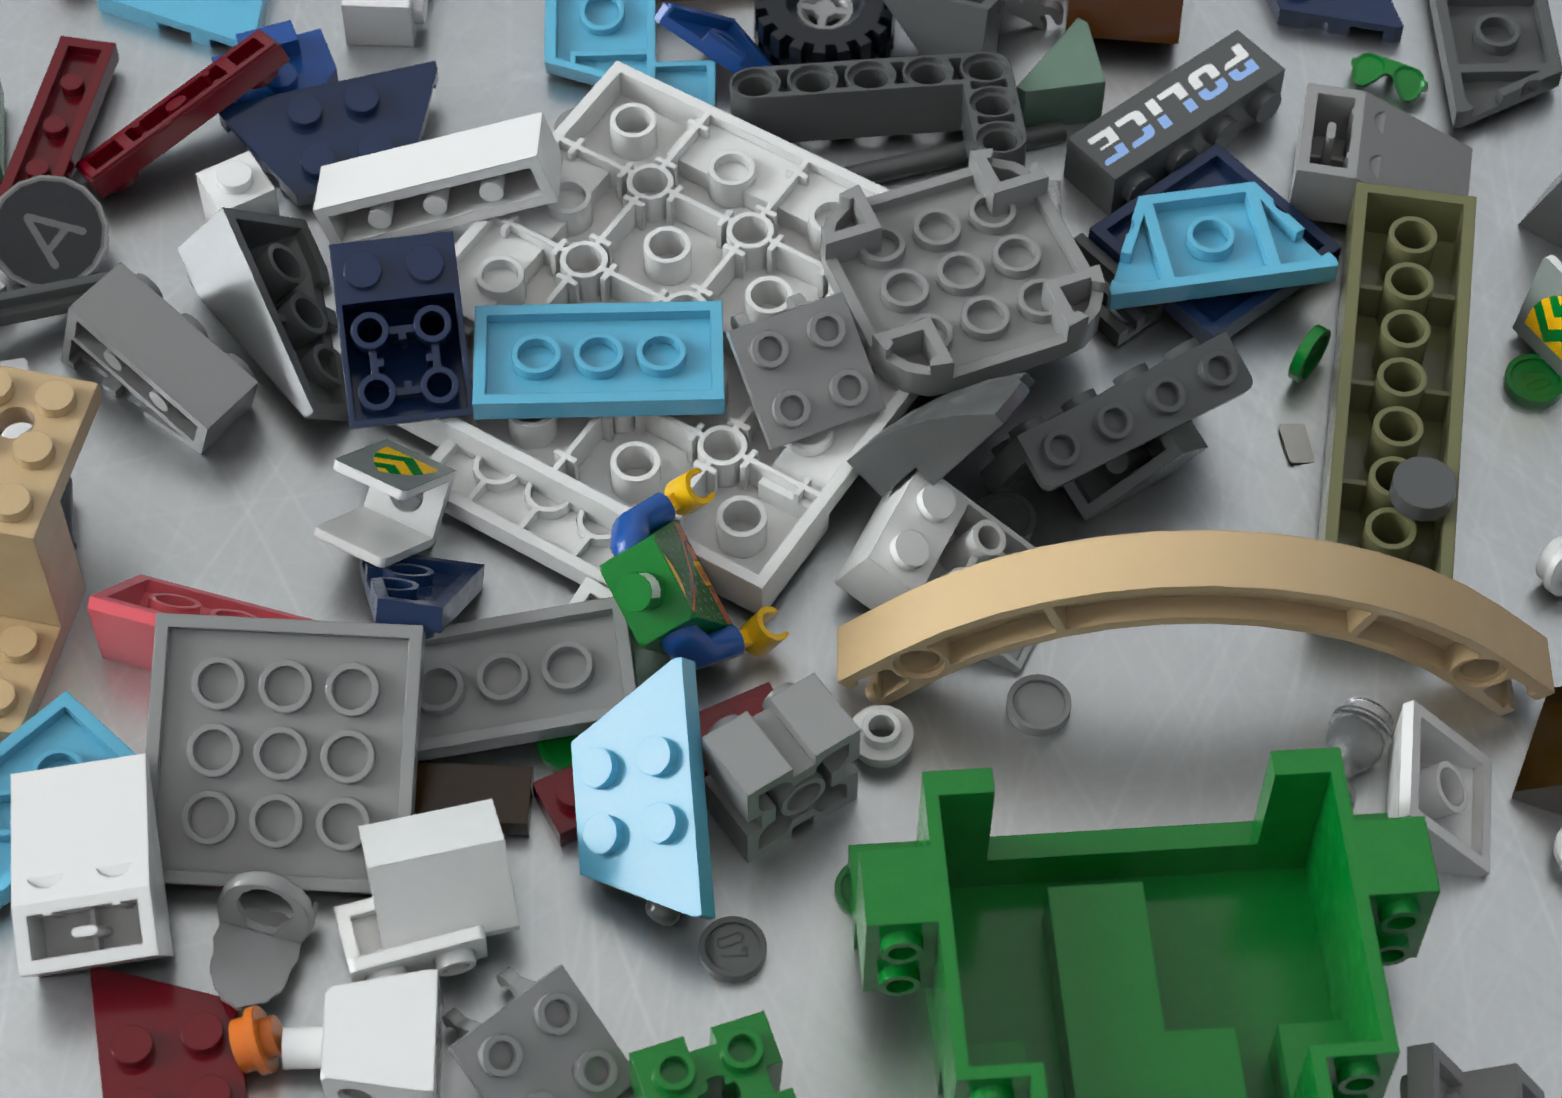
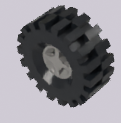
M754 0L755 44L774 66L890 58L891 49L894 47L895 17L883 0Z

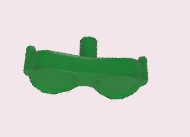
M1364 53L1351 60L1352 80L1357 87L1369 86L1382 77L1388 76L1393 79L1395 90L1400 100L1405 103L1416 101L1422 92L1426 93L1428 91V82L1425 81L1424 75L1419 69L1372 53Z

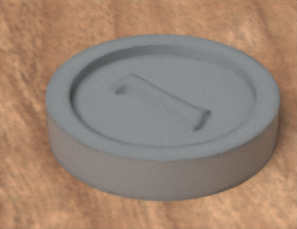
M1042 674L1028 675L1017 680L1011 686L1007 695L1006 713L1010 722L1023 733L1032 736L1051 735L1061 730L1068 722L1072 705L1071 696L1067 688L1053 677Z

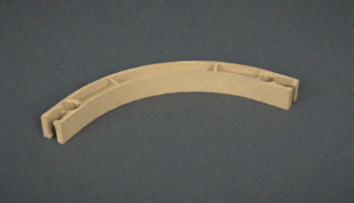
M1226 530L1151 531L1099 536L1041 546L990 559L938 577L837 627V682L852 689L858 685L859 680L869 676V685L865 686V695L877 705L892 703L960 669L1021 647L1062 637L1110 629L1168 624L1260 626L1306 632L1352 642L1390 654L1427 670L1461 690L1498 716H1503L1515 710L1511 679L1525 685L1527 694L1535 700H1540L1555 693L1547 638L1499 604L1467 585L1424 566L1377 551L1327 540L1275 533Z

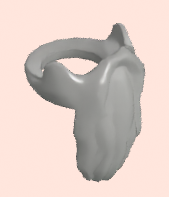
M251 871L237 874L225 883L218 898L219 928L213 937V955L209 970L214 988L218 992L220 1000L237 1011L254 1005L266 1004L284 990L290 972L299 961L300 946L314 928L319 903L315 901L312 904L305 892L289 879L270 872ZM253 889L267 890L280 895L287 901L293 910V916L288 918L283 913L271 912L261 907H243L240 904L239 898L242 893Z

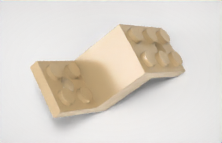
M1 365L0 742L37 714L87 589L60 500L102 401L99 384L96 382ZM23 422L33 425L30 431L21 434L17 438L1 436L2 432L12 424Z

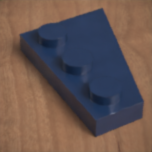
M412 555L385 568L377 567L360 559L359 573L375 623L423 625L424 631H426V639L434 637L435 633H442L483 589L485 565Z

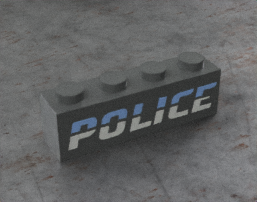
M1236 30L1068 137L1063 177L1108 216L1216 143L1225 148L1235 139L1237 134L1256 122L1263 123L1271 118L1281 104L1282 98L1280 95L1285 68L1239 30Z

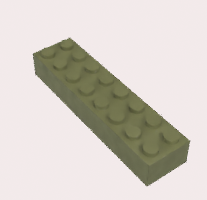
M1356 182L1345 234L1318 539L1377 551L1424 566L1453 579L1477 197ZM1425 456L1437 459L1445 463L1455 474L1457 492L1450 511L1442 518L1428 522L1416 521L1405 517L1393 506L1389 496L1393 474L1398 465L1409 458Z

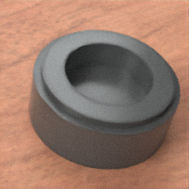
M1425 456L1412 457L1400 463L1395 469L1389 489L1390 500L1395 509L1409 519L1421 522L1434 521L1442 518L1450 511L1457 492V479L1453 471L1445 463L1437 459Z

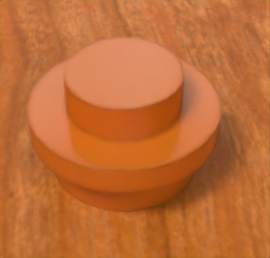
M259 1005L245 1008L242 1017L230 1020L228 1027L230 1045L236 1063L245 1074L258 1071L263 1076L275 1073L278 1070L279 1057L282 1056V1025L276 1015L267 1016Z

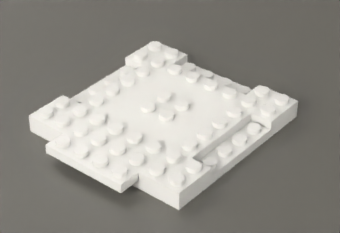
M616 61L552 133L563 156L558 202L476 221L455 243L472 394L475 306L722 301L725 414L474 420V416L397 424V426L437 446V450L431 455L430 459L457 470L445 513L580 585L586 577H589L608 589L609 587L601 574L600 565L613 557L610 549L612 525L616 518L659 492L664 494L666 485L693 468L701 469V473L691 478V488L699 497H704L714 491V499L689 515L682 516L676 514L674 520L679 521L716 593L755 614L761 608L772 605L829 529L830 512L859 475L847 460L875 435L902 418L918 397V394L903 392L885 382L871 366L886 409L769 451L726 335L728 331L732 330L730 319L731 316L744 312L750 321H759L788 311L787 297L801 293L806 301H816L834 295L825 277L821 262V226H824L826 218L839 204L840 193L858 184L866 197L890 190L624 63ZM423 493L415 496L423 501Z

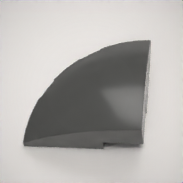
M1027 372L988 379L949 392L909 412L868 441L847 462L882 497L915 467L935 485L1008 420L1030 393L1029 388L1035 383V380Z

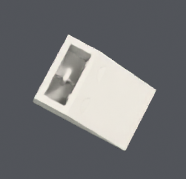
M915 467L881 498L834 583L872 610L938 577L990 559L1036 547L943 478L933 485ZM1033 645L1021 647L985 660L1017 672L1021 670Z
M147 753L11 774V912L19 977H44L174 956Z

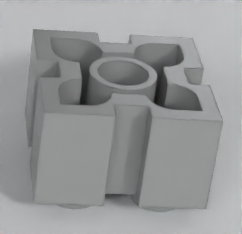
M815 673L810 674L795 684L788 682L776 687L764 699L762 703L763 711L752 717L748 711L739 716L736 714L728 715L715 723L708 733L702 737L703 766L707 770L708 775L704 778L707 810L747 863L791 838L792 828L810 818L813 823H816L857 798L859 771L852 762L859 758L861 729Z

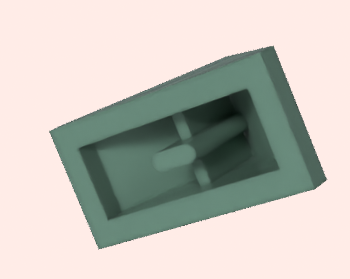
M1077 18L1016 86L1025 127L1062 120L1065 125L1093 122L1102 116L1106 81L1088 22Z

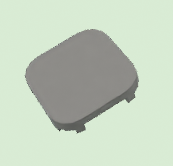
M993 148L970 151L969 167L870 197L865 196L859 184L839 194V204L826 218L824 226H821V262L825 277L834 294L843 291L871 366L885 382L903 392L923 396L947 394L988 379L1011 375L1067 357L1084 348L1096 334L1105 287L1100 264L1092 267L1089 266L1047 193L1049 176L1036 162L1028 169L1014 161L993 158Z

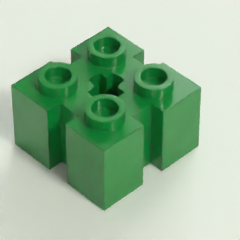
M765 1011L710 1027V1045L689 1052L684 1036L629 1053V1083L634 1098H796L793 1088L780 1091L783 1060Z

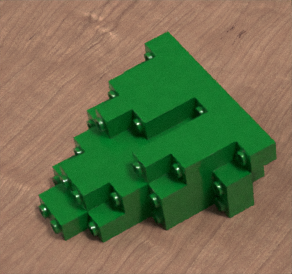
M1340 747L1271 751L1253 821L990 836L995 797L992 768L922 772L916 841L849 845L847 879L854 949H859L862 991H880L890 996H904L912 994L920 988H926L937 1094H944V1098H1383L1400 1054L1383 966L1399 964L1408 958H1417L1440 893L1425 816L1388 818L1387 813L1353 815Z

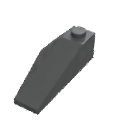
M222 207L177 247L187 270L190 284L195 289L199 299L305 419L347 422L349 418L341 354L333 348L331 333L338 327L336 311L326 307L323 290L330 285L328 268L306 220Z

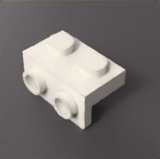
M372 897L333 907L352 982L427 969H438L439 976H452L474 968L477 965V959L488 957L487 941L482 925L383 950Z

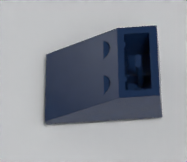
M453 231L330 244L329 254L350 430L474 416Z

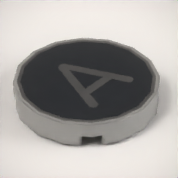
M38 175L17 182L0 197V269L13 284L25 288L97 274L109 252V226L101 203L85 186L64 176Z

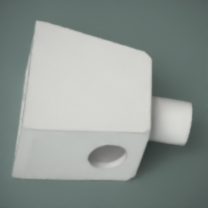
M427 969L330 987L325 992L323 1026L283 1028V1069H320L325 1098H440L443 995L438 969Z

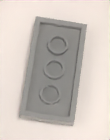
M614 597L450 624L442 633H435L433 638L426 639L418 762L582 734L638 688L631 630Z

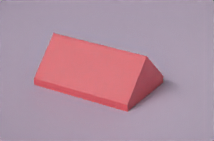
M142 574L90 595L87 607L102 658L152 671L156 613L313 620Z

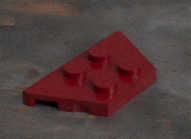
M102 967L90 969L103 1098H249L246 1074L237 1065L229 1040V1022L232 1019L239 1018L237 1010L220 1000V997L217 995Z

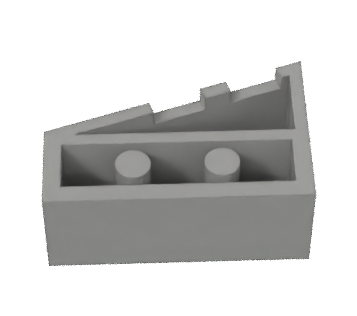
M119 262L68 308L61 361L74 370L82 363H85L106 377L101 382L102 389L116 398L123 391H127L145 403L148 407L143 410L144 417L201 455L252 407L258 381L254 378V374L248 364L236 354H226L209 339L207 331L196 318L187 313L180 314L163 299L160 289L149 277L141 273L134 274L122 262Z

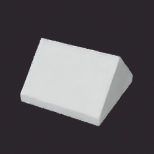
M1412 700L1403 703L1388 751L1386 813L1388 818L1425 816L1436 872L1473 877L1490 874L1492 759L1417 701Z
M492 799L358 826L383 950L477 925L483 926L486 937L520 930L505 838Z

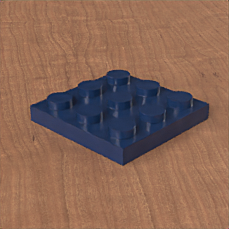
M1218 143L1089 228L1088 238L1119 264L1121 250L1126 234L1129 233L1132 215L1139 196L1255 181L1273 198L1275 206L1280 211L1290 214L1305 228L1303 239L1321 256L1330 252L1338 261L1342 247ZM1304 285L1163 303V310L1190 334L1197 337L1198 341L1204 343L1224 332H1227L1229 337H1232Z

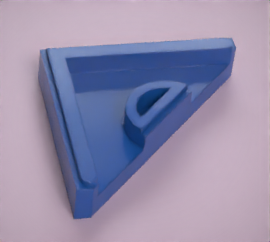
M666 2L663 3L654 16L658 24L733 74L745 68L774 66L734 18Z

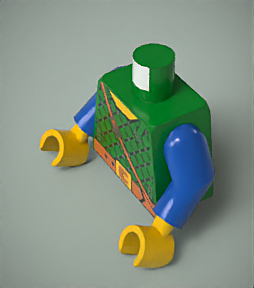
M699 468L690 469L671 480L666 485L664 494L661 492L656 493L616 518L612 525L610 549L613 557L600 565L601 574L639 645L643 649L666 654L672 659L683 657L695 661L696 670L740 657L744 654L745 650L752 655L763 657L786 639L789 634L788 631L781 634H773L766 629L764 624L778 613V610L772 606L761 608L740 629L734 626L679 521L674 520L676 514L682 516L689 515L710 503L715 497L714 491L704 497H699L693 492L690 481L692 477L702 472Z

